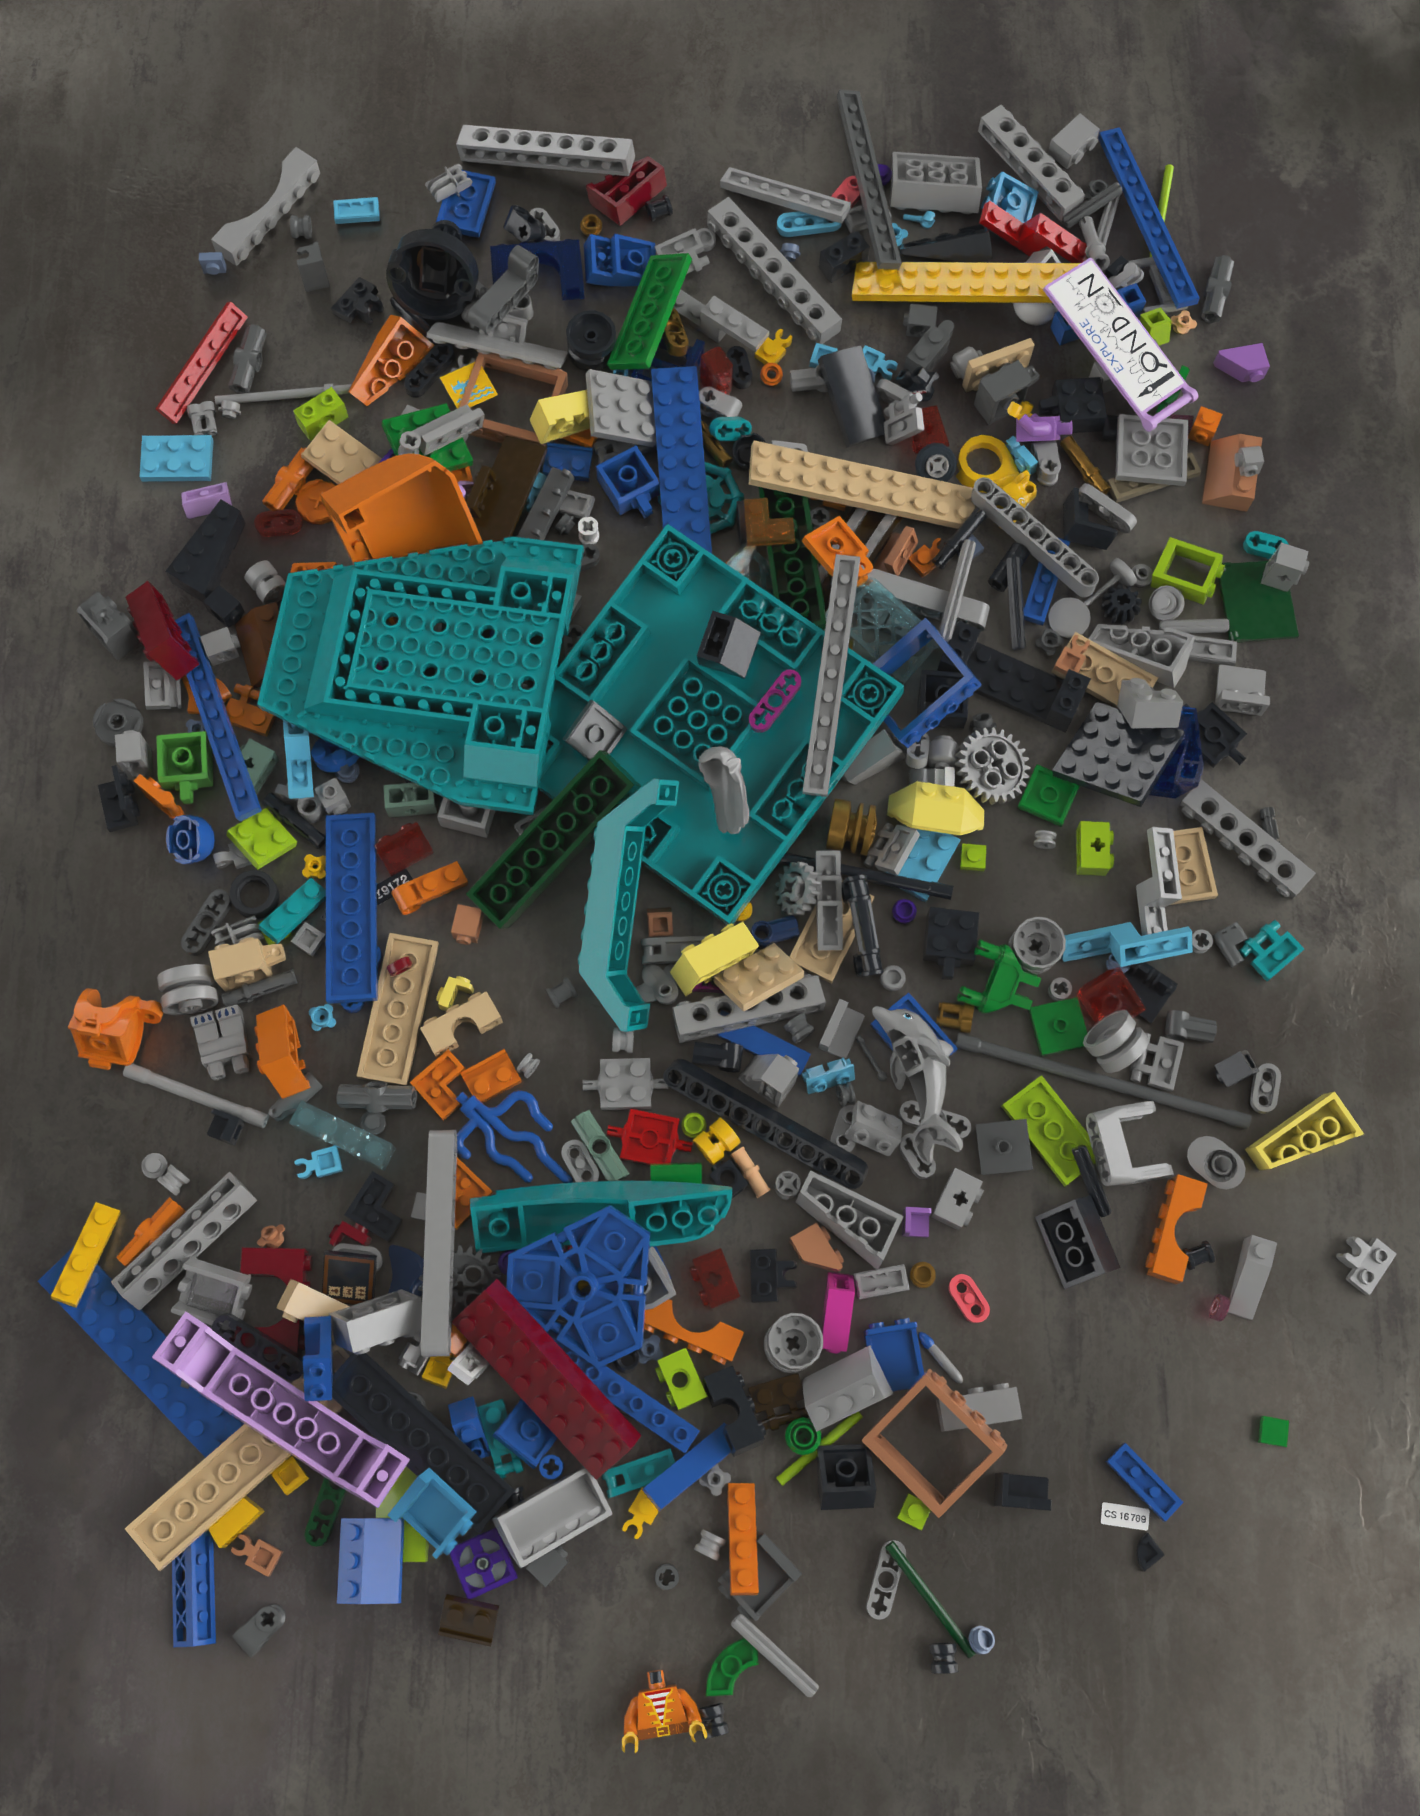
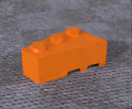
M283 1004L256 1015L257 1026L254 1027L258 1038L256 1050L260 1059L257 1061L260 1073L262 1075L266 1074L282 1099L309 1089L310 1083L301 1071V1069L306 1068L303 1059L299 1060L297 1049L301 1045L295 1020L286 1006Z

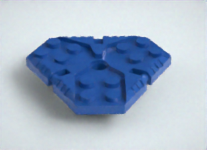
M611 1205L564 1227V1231L558 1234L555 1231L508 1255L506 1289L546 1332L551 1330L558 1335L556 1340L596 1368H600L642 1348L644 1336L646 1294L643 1293L648 1278L651 1233ZM569 1240L573 1248L566 1251L563 1242ZM580 1280L589 1283L591 1287L589 1293H583L579 1290L578 1282ZM625 1284H633V1292H625ZM559 1315L568 1320L565 1326L556 1321Z

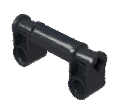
M867 874L847 877L842 882V898L844 904L850 903L858 953L853 955L857 977L884 973L879 954L880 948L871 896L869 895L866 880Z

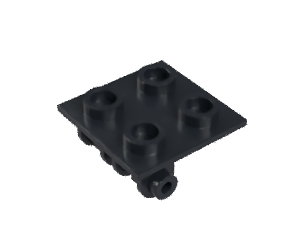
M1143 962L1130 965V969L1122 976L1110 996L1152 1023L1170 995L1176 990L1178 984L1148 963Z

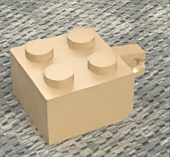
M253 937L244 938L234 945L221 944L216 946L215 950L208 951L214 980L225 992L240 988L244 983L251 984L272 976L271 966L286 960L282 944L263 946L258 938L254 939Z

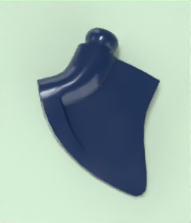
M397 1245L389 1246L392 1281L388 1294L402 1289L419 1297L422 1296L423 1292L418 1290V1286L423 1285V1281L419 1280V1276L423 1275L424 1258L407 1248Z

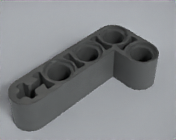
M516 245L508 258V270L472 306L468 313L467 321L486 333H490L534 287L538 279V256L520 245Z

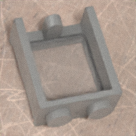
M194 1255L189 1258L182 1268L187 1270L186 1276L180 1281L177 1289L181 1292L180 1298L171 1308V1313L182 1316L186 1311L199 1321L212 1325L214 1320L224 1313L233 1314L243 1320L246 1309L242 1308L244 1300L249 1298L252 1290V1285L249 1284L251 1274L246 1275L201 1261ZM228 1320L223 1323L220 1322L222 1329L232 1330L229 1327L230 1322Z

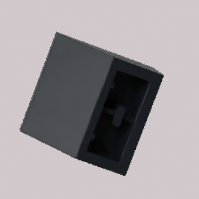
M712 611L697 653L698 664L745 679L761 632L735 617Z

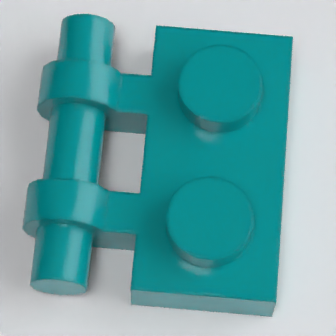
M1273 920L1270 924L1263 925L1259 929L1260 932L1253 938H1248L1244 942V946L1238 950L1244 958L1250 953L1257 957L1250 964L1266 981H1269L1304 950L1302 945L1288 931L1281 937L1276 931L1281 926L1276 920ZM1267 939L1272 945L1264 950L1260 944Z

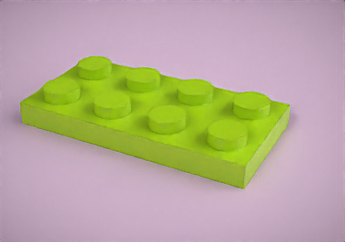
M1042 1075L1001 1106L1011 1120L1027 1119L1030 1144L1064 1187L1081 1175L1072 1153L1073 1148L1085 1145L1093 1164L1096 1163L1087 1131Z

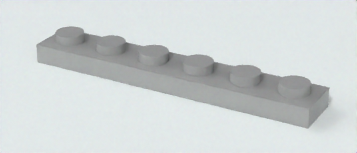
M731 167L728 168L720 180V188L838 223L844 221L851 208V202Z

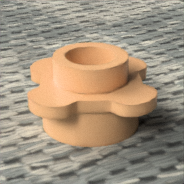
M1183 310L1181 314L1171 317L1173 329L1178 334H1187L1190 329H1195L1197 326V322L1192 320L1190 312L1187 310Z

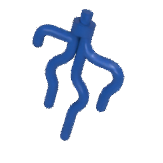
M514 1091L496 1107H487L474 1095L469 1098L464 1092L456 1098L462 1105L460 1111L470 1119L457 1132V1153L464 1160H468L471 1157V1152L464 1146V1140L478 1127L484 1133L486 1153L492 1161L511 1168L526 1183H530L533 1180L532 1174L517 1160L497 1152L493 1127L510 1141H528L532 1143L539 1160L563 1183H572V1177L547 1154L544 1142L538 1135L529 1131H512L497 1117L508 1111L515 1102L524 1101L528 1105L530 1115L535 1122L545 1131H551L553 1124L540 1112L538 1102L532 1094L527 1091Z

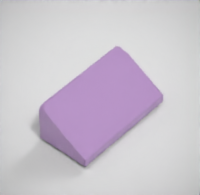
M227 482L181 493L182 505L188 519L210 514L220 499L232 505Z

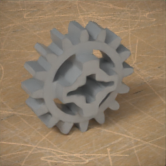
M791 862L790 867H784V874L779 873L778 876L781 880L775 884L779 887L775 895L779 896L777 904L782 905V911L790 915H805V911H811L810 904L817 903L814 897L815 895H820V892L816 890L820 882L815 880L818 873L813 872V866H809L808 863Z

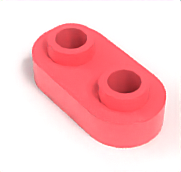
M856 176L847 177L831 197L851 202V208H853L861 198Z
M965 1274L953 1277L949 1282L948 1290L964 1317L971 1323H981L986 1320L990 1313V1307L973 1279ZM961 1283L965 1286L964 1293L958 1292V1284ZM972 1306L979 1307L980 1313L978 1315H974L971 1312Z

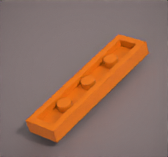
M728 1483L730 1595H758L755 1483Z

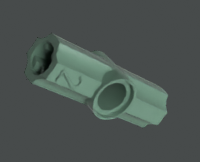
M590 1110L576 1116L571 1121V1124L606 1180L623 1181L630 1174ZM596 1143H605L607 1145L606 1151L602 1154L595 1153L593 1147Z

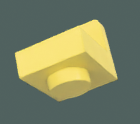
M456 976V978L448 977L445 987H441L437 994L436 1001H438L440 1009L446 1011L453 1006L459 990L473 994L474 988L470 984V980L461 976Z

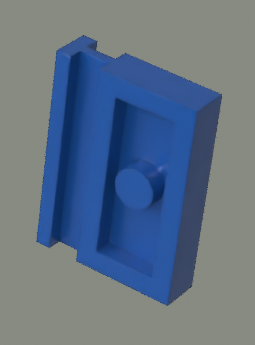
M547 442L548 451L543 466V474L545 476H548L551 468L554 467L559 470H569L574 476V480L589 482L593 448Z

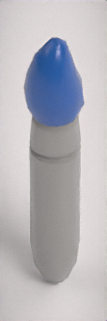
M919 1332V1339L923 1347L928 1349L934 1359L955 1382L961 1384L963 1378L957 1368L940 1348L934 1344V1340L930 1336Z

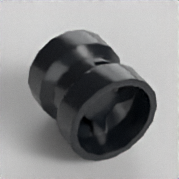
M956 1643L929 1644L930 1653L933 1655L931 1673L948 1674L959 1672L958 1663L955 1661Z
M723 1703L698 1709L702 1724H704L707 1732V1738L729 1733L728 1724L723 1718L725 1713Z

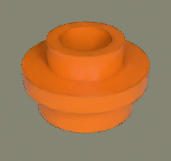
M767 363L762 367L760 377L764 384L775 386L781 382L783 371L778 364ZM768 372H774L776 374L775 378H769L767 376Z

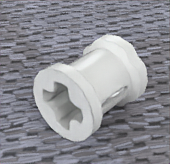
M583 517L578 522L580 542L584 545L596 544L599 540L597 520L593 517Z

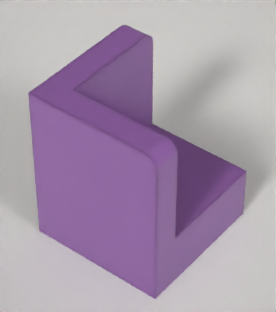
M905 1207L902 1219V1236L928 1238L931 1208Z

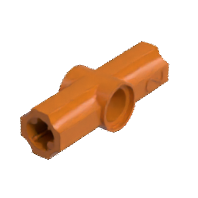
M306 447L298 451L288 466H283L278 471L275 477V484L262 500L263 504L270 511L280 514L293 495H298L299 489L306 484V478L314 468V466L301 458V454Z
M169 1197L152 1217L145 1219L137 1227L133 1239L116 1258L127 1267L175 1223L186 1210Z

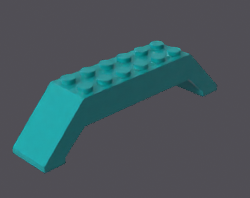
M652 779L598 821L597 827L594 830L595 847L590 859L592 870L591 877L587 883L589 894L588 901L584 907L585 925L581 931L582 949L578 955L579 973L618 1028L624 1032L648 1027L650 1003L644 1002L628 977L627 969L645 829L648 824L669 806H676L679 781Z

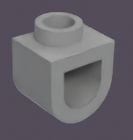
M1260 446L1239 448L1238 453H1235V466L1239 467L1241 476L1251 477L1260 473L1264 464V457Z

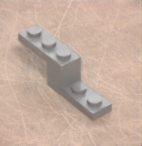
M680 289L673 307L678 311L680 319L717 343L727 333L756 352L769 337L767 329L716 296H713L704 305Z
M1151 827L1147 830L1153 877L1136 885L1142 936L1168 931L1165 907L1182 899L1172 828Z

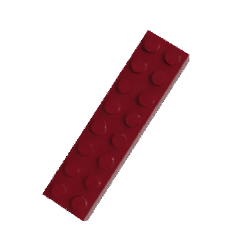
M498 1279L451 1321L596 1480L626 1455L641 1437V1434Z

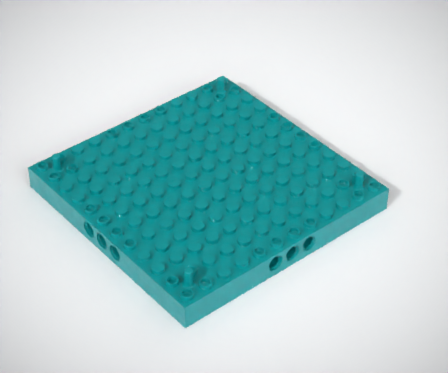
M667 524L556 670L548 712L551 728L539 790L554 800L589 762L562 738L589 700L595 701L628 728L610 755L641 785L639 789L652 779L679 781L676 806H669L646 826L641 863L726 925L734 924L827 798L803 794L825 631ZM712 611L735 617L761 632L745 679L698 664L697 653ZM849 647L828 795L904 694L903 684ZM789 669L797 671L801 677V688L767 731L762 733L755 732L750 727V713L782 672ZM792 677L791 679L785 678L786 686L781 691H783L786 696L789 695L786 694L787 687L790 684L793 686L796 685L794 682V677ZM773 695L768 699V704L772 707H778L782 704V698L778 695ZM765 706L762 707L763 709H765V713L762 715V717H755V725L757 726L760 723H766L764 718L769 711L765 708ZM722 746L734 752L737 758L741 759V774L746 787L749 820L745 827H741L739 833L730 834L728 831L722 833L719 830L713 795L710 786L704 781V775L699 769V757L711 747Z

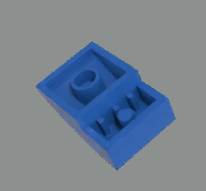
M590 234L584 243L586 283L618 287L639 286L650 256L656 255L655 243L619 234H614L612 238Z

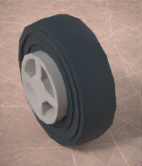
M928 444L916 456L915 469L918 476L947 482L956 471L957 462L955 454L944 444Z

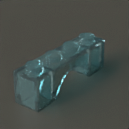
M302 1100L289 1122L295 1129L316 1139L328 1142L385 1171L396 1150L392 1143Z

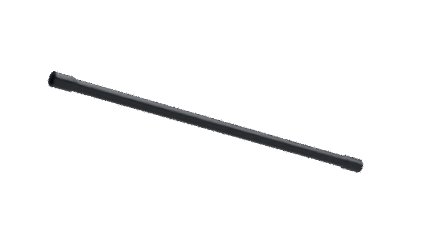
M786 852L779 862L785 865H790L791 862L808 863L809 866L814 867L815 871V858ZM841 864V876L843 877L867 874V882L925 893L929 896L951 900L953 885L933 881L927 882Z

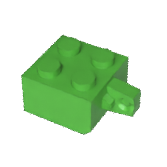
M206 731L156 735L157 771L160 785L165 791L175 790L180 792V800L183 804H193L194 790L202 787H213L212 747Z

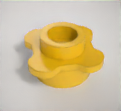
M312 854L306 855L304 858L306 862L305 868L302 870L303 876L306 878H325L326 856L314 857Z

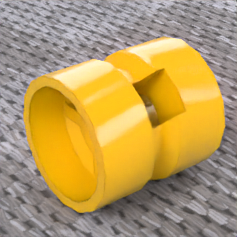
M719 1118L709 1126V1132L703 1131L693 1139L697 1149L713 1166L724 1157L725 1151L731 1152L741 1143L733 1129L722 1118Z

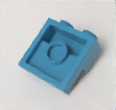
M1001 172L995 178L992 177L986 187V190L990 191L989 195L984 198L981 208L983 209L984 204L991 201L1022 223L1030 220L1039 192L1004 172Z

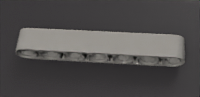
M986 477L977 479L971 495L973 504L980 508V510H983L991 520L1015 541L1026 547L1031 555L1080 597L1092 595L1099 581L1096 570L991 479ZM979 491H985L987 494H982ZM997 505H1000V506H1002L1004 509H999V508H997L996 506H997ZM1013 520H1017L1021 522V524H1016L1013 522ZM1030 535H1035L1039 539H1033ZM1047 550H1052L1056 554H1050ZM1064 565H1069L1073 569H1067ZM1082 580L1088 581L1090 585L1084 584Z
M874 568L871 573L867 574L868 579L866 583L856 588V595L939 621H942L949 596V591ZM962 596L955 626L961 621L981 631L985 630L990 606L984 602Z

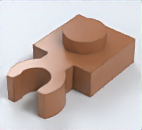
M1075 635L1071 640L1070 648L1064 647L1053 669L1064 675L1067 674L1069 669L1078 673L1086 659V656L1082 654L1087 651L1090 641L1087 640L1085 645L1079 646L1076 643L1078 635Z
M239 1534L238 1538L245 1542V1547L243 1550L232 1547L231 1552L237 1556H248L245 1565L270 1577L284 1551L262 1539H258L254 1545L248 1535Z

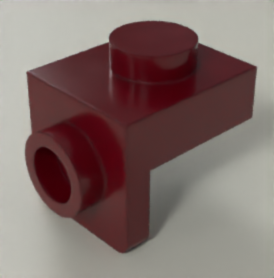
M342 1220L340 1225L336 1224L329 1235V1238H331L329 1244L335 1247L342 1242L346 1235L363 1246H369L372 1238L367 1235L369 1230L358 1223H355L353 1227Z

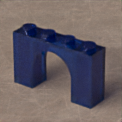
M579 239L490 246L493 284L508 270L509 255L516 245H520L538 256L539 264L549 265L557 271L561 280L562 300L585 299Z

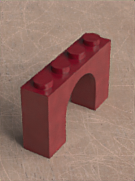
M242 1247L240 1273L251 1274V1277H276L281 1279L286 1286L290 1279L311 1288L310 1282L307 1281L308 1271L312 1270V1255H309V1251L300 1248ZM282 1318L278 1323L269 1327H254L302 1356V1350H305L303 1320L298 1319L297 1323H294L286 1318ZM238 1327L235 1331V1337L242 1330L241 1327ZM244 1333L241 1337V1342L244 1346L251 1347L255 1343V1338L251 1333ZM266 1347L264 1349V1356H278V1352L274 1347Z

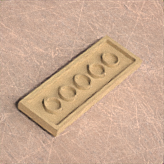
M389 933L378 981V1001L373 1002L357 1078L370 1081H384L387 1084L398 1086L408 1085L439 947L438 941ZM409 956L413 963L412 967L402 974L390 976L387 966Z

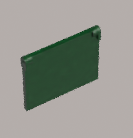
M1268 561L1222 563L1225 565V568L1219 579L1225 617L1229 620L1228 635L1230 641L1243 643L1299 637L1290 589L1286 592L1261 584Z

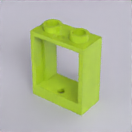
M1170 537L1152 574L1151 587L1156 589L1161 586L1175 587L1181 591L1185 599L1204 605L1207 597L1212 598L1216 588V584H1214L1215 579H1220L1225 568V565L1222 564L1223 555ZM1175 555L1211 566L1203 587L1167 575Z

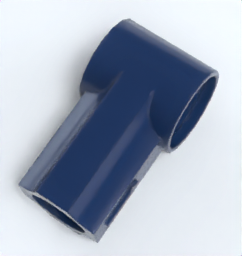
M794 915L768 922L758 921L754 923L750 932L759 945L757 949H764L769 944L799 937L800 935L799 926ZM762 931L767 935V938L760 939L755 935V932Z

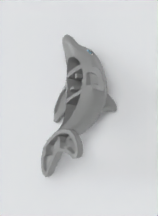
M875 1006L872 1009L873 1016L892 1042L893 1052L890 1058V1074L895 1087L901 1090L907 1076L918 1102L921 1123L914 1131L912 1137L913 1147L923 1163L929 1165L933 1160L935 1144L946 1146L955 1152H960L963 1147L960 1135L948 1122L939 1116L946 1089V1066L950 1065L948 1057L953 1052V1047L944 1040H939L930 1026L918 1014L907 1009L887 1010L883 1007Z

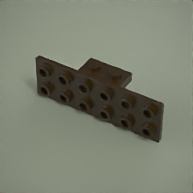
M506 436L492 469L489 466L482 465L480 471L476 473L474 485L471 492L467 494L465 501L482 541L493 540V542H497L512 536L548 451L546 446Z

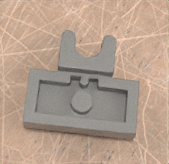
M1352 1236L1346 1239L1347 1244L1352 1248V1254L1337 1253L1336 1258L1348 1268H1352L1346 1280L1364 1295H1370L1397 1253L1378 1238H1372L1369 1244H1367L1359 1237Z

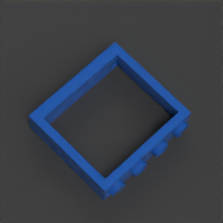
M924 618L873 663V665L890 676L930 640L934 639L964 676L904 729L901 730L889 714L884 719L885 724L907 748L916 741L919 742L921 737L930 729L937 727L946 715L954 712L960 703L967 697L974 695L973 692L982 685L927 618Z

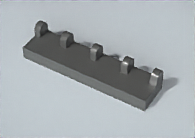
M551 468L517 537L537 540L545 539L575 479L569 470Z

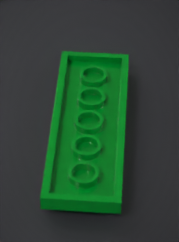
M689 253L650 256L607 363L611 370L650 368L691 264L692 258Z

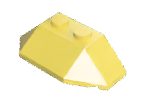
M916 781L889 795L887 815L891 818H896L899 822L913 829L964 835L975 830H983L984 809L965 788Z

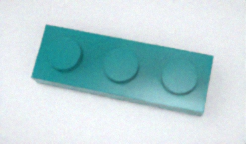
M310 878L259 924V930L278 944L326 900V889Z

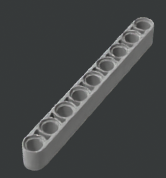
M456 1130L429 1131L421 1321L422 1357L450 1356L457 1169Z

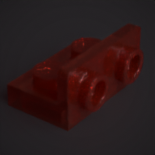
M417 822L403 825L399 832L391 836H383L374 845L391 876L434 853Z

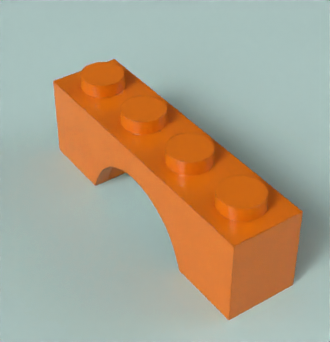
M1180 1174L1167 1181L1164 1193L1168 1196L1166 1203H1162L1158 1213V1218L1161 1219L1160 1226L1155 1228L1152 1236V1243H1155L1153 1253L1149 1252L1145 1267L1148 1268L1147 1275L1176 1285L1183 1282L1189 1257L1182 1252L1176 1242L1175 1225L1183 1213L1194 1212L1202 1208L1208 1183Z
M670 1299L653 1309L645 1310V1331L652 1334L654 1330L664 1333L663 1339L675 1344L680 1340L688 1344V1350L701 1355L702 1351H705L712 1355L711 1360L725 1365L726 1361L732 1363L743 1337V1331L723 1322H719L714 1328L706 1332L696 1333L688 1331L676 1321L672 1310V1300Z

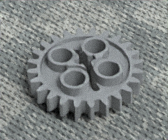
M994 727L989 731L983 728L980 732L977 730L959 745L960 751L955 756L960 760L955 763V766L961 767V770L956 775H963L964 779L960 781V784H968L966 790L968 792L974 791V799L980 795L982 803L989 799L991 805L999 802L1001 805L1006 801L1010 802L1022 793V789L1027 787L1025 781L1030 779V776L1025 772L1029 771L1031 767L1024 763L1029 760V757L1022 756L1025 748L1018 749L1017 746L1020 741L1018 740L1013 743L1011 741L1012 734L1004 737V730L996 734Z

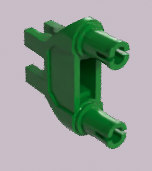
M980 939L977 945L985 948V950L976 947L975 955L994 960L993 969L982 993L962 986L959 990L962 994L958 993L957 1001L976 1006L977 1010L981 1013H990L1010 1004L1030 1010L1033 1001L1026 996L1016 993L1019 982L1038 987L1041 977L1022 970L1016 956L1008 945L997 946Z

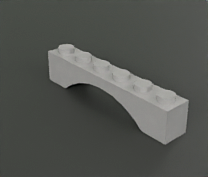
M295 147L282 161L280 182L269 201L250 216L235 222L226 223L211 239L215 252H222L223 257L235 266L242 260H245L255 245H258L265 234L276 226L277 221L289 212L295 201L304 195L305 190L317 181L320 175L317 160Z

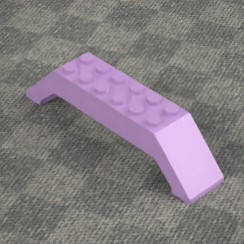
M186 1311L152 1356L154 1360L205 1398L337 1486L379 1508L410 1461L409 1458L388 1444L386 1445L367 1435L319 1402L305 1401L304 1392L235 1348L206 1324Z

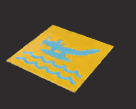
M475 362L440 377L457 409L460 406ZM482 366L468 403L469 407H473L498 395Z

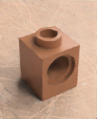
M457 905L451 934L453 939H456V942L464 945H470L471 942L478 943L484 918L483 911L480 908Z

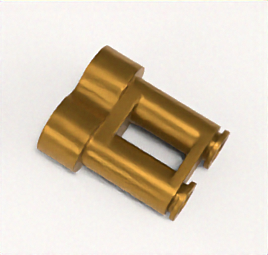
M946 1002L939 1003L938 1011L941 1010L940 1017L937 1016L936 1024L938 1026L961 1029L960 1032L964 1033L971 1032L974 1012L973 1005L967 1003L964 1005ZM943 1013L959 1014V1019L943 1017Z

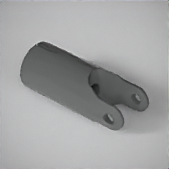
M309 1071L304 1074V1077L310 1083L309 1089L283 1099L280 1096L277 1102L270 1107L269 1115L274 1120L282 1121L289 1114L300 1109L323 1088Z

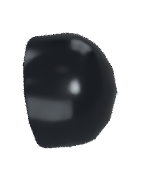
M757 433L741 435L733 445L732 456L734 461L744 469H750L751 445L753 441L766 443L764 438Z

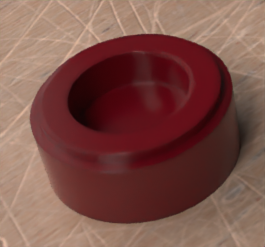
M409 956L388 965L387 970L390 976H397L409 970L413 963Z

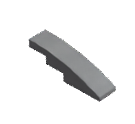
M840 850L815 851V872L818 873L816 881L820 882V885L816 887V890L820 892V895H816L818 950H843Z

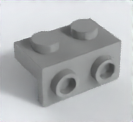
M857 1101L853 1107L852 1124L846 1131L845 1137L886 1156H890L901 1142L902 1120L871 1105Z

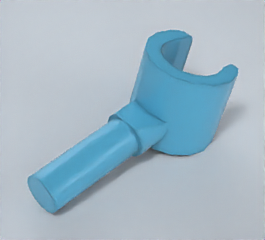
M926 211L923 217L904 214L903 219L916 221L923 228L929 229L935 222V213Z

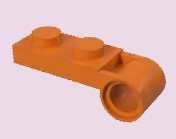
M458 861L399 885L392 890L391 894L402 915H408L417 911L422 904L467 886L468 880Z

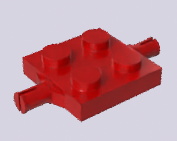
M630 1109L628 1121L624 1128L608 1125L607 1136L621 1138L620 1160L645 1165L671 1163L676 1149L691 1153L693 1142L678 1139L677 1131L680 1118Z

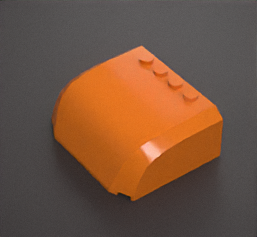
M408 453L391 457L320 494L321 500L353 565L354 562L384 557H405L409 553L418 552V554L429 553V550L464 544L468 546L483 544L454 474L434 459L420 454ZM390 617L387 621L392 626L398 622V618Z

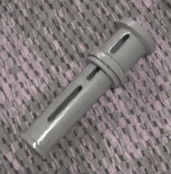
M1085 216V224L1082 218L1079 221L1087 245L1085 252L1087 257L1092 258L1101 271L1108 268L1110 259L1105 254L1106 248L1104 243L1099 241L1093 218Z

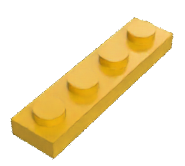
M95 1202L51 1294V1299L77 1308L121 1214L120 1210Z

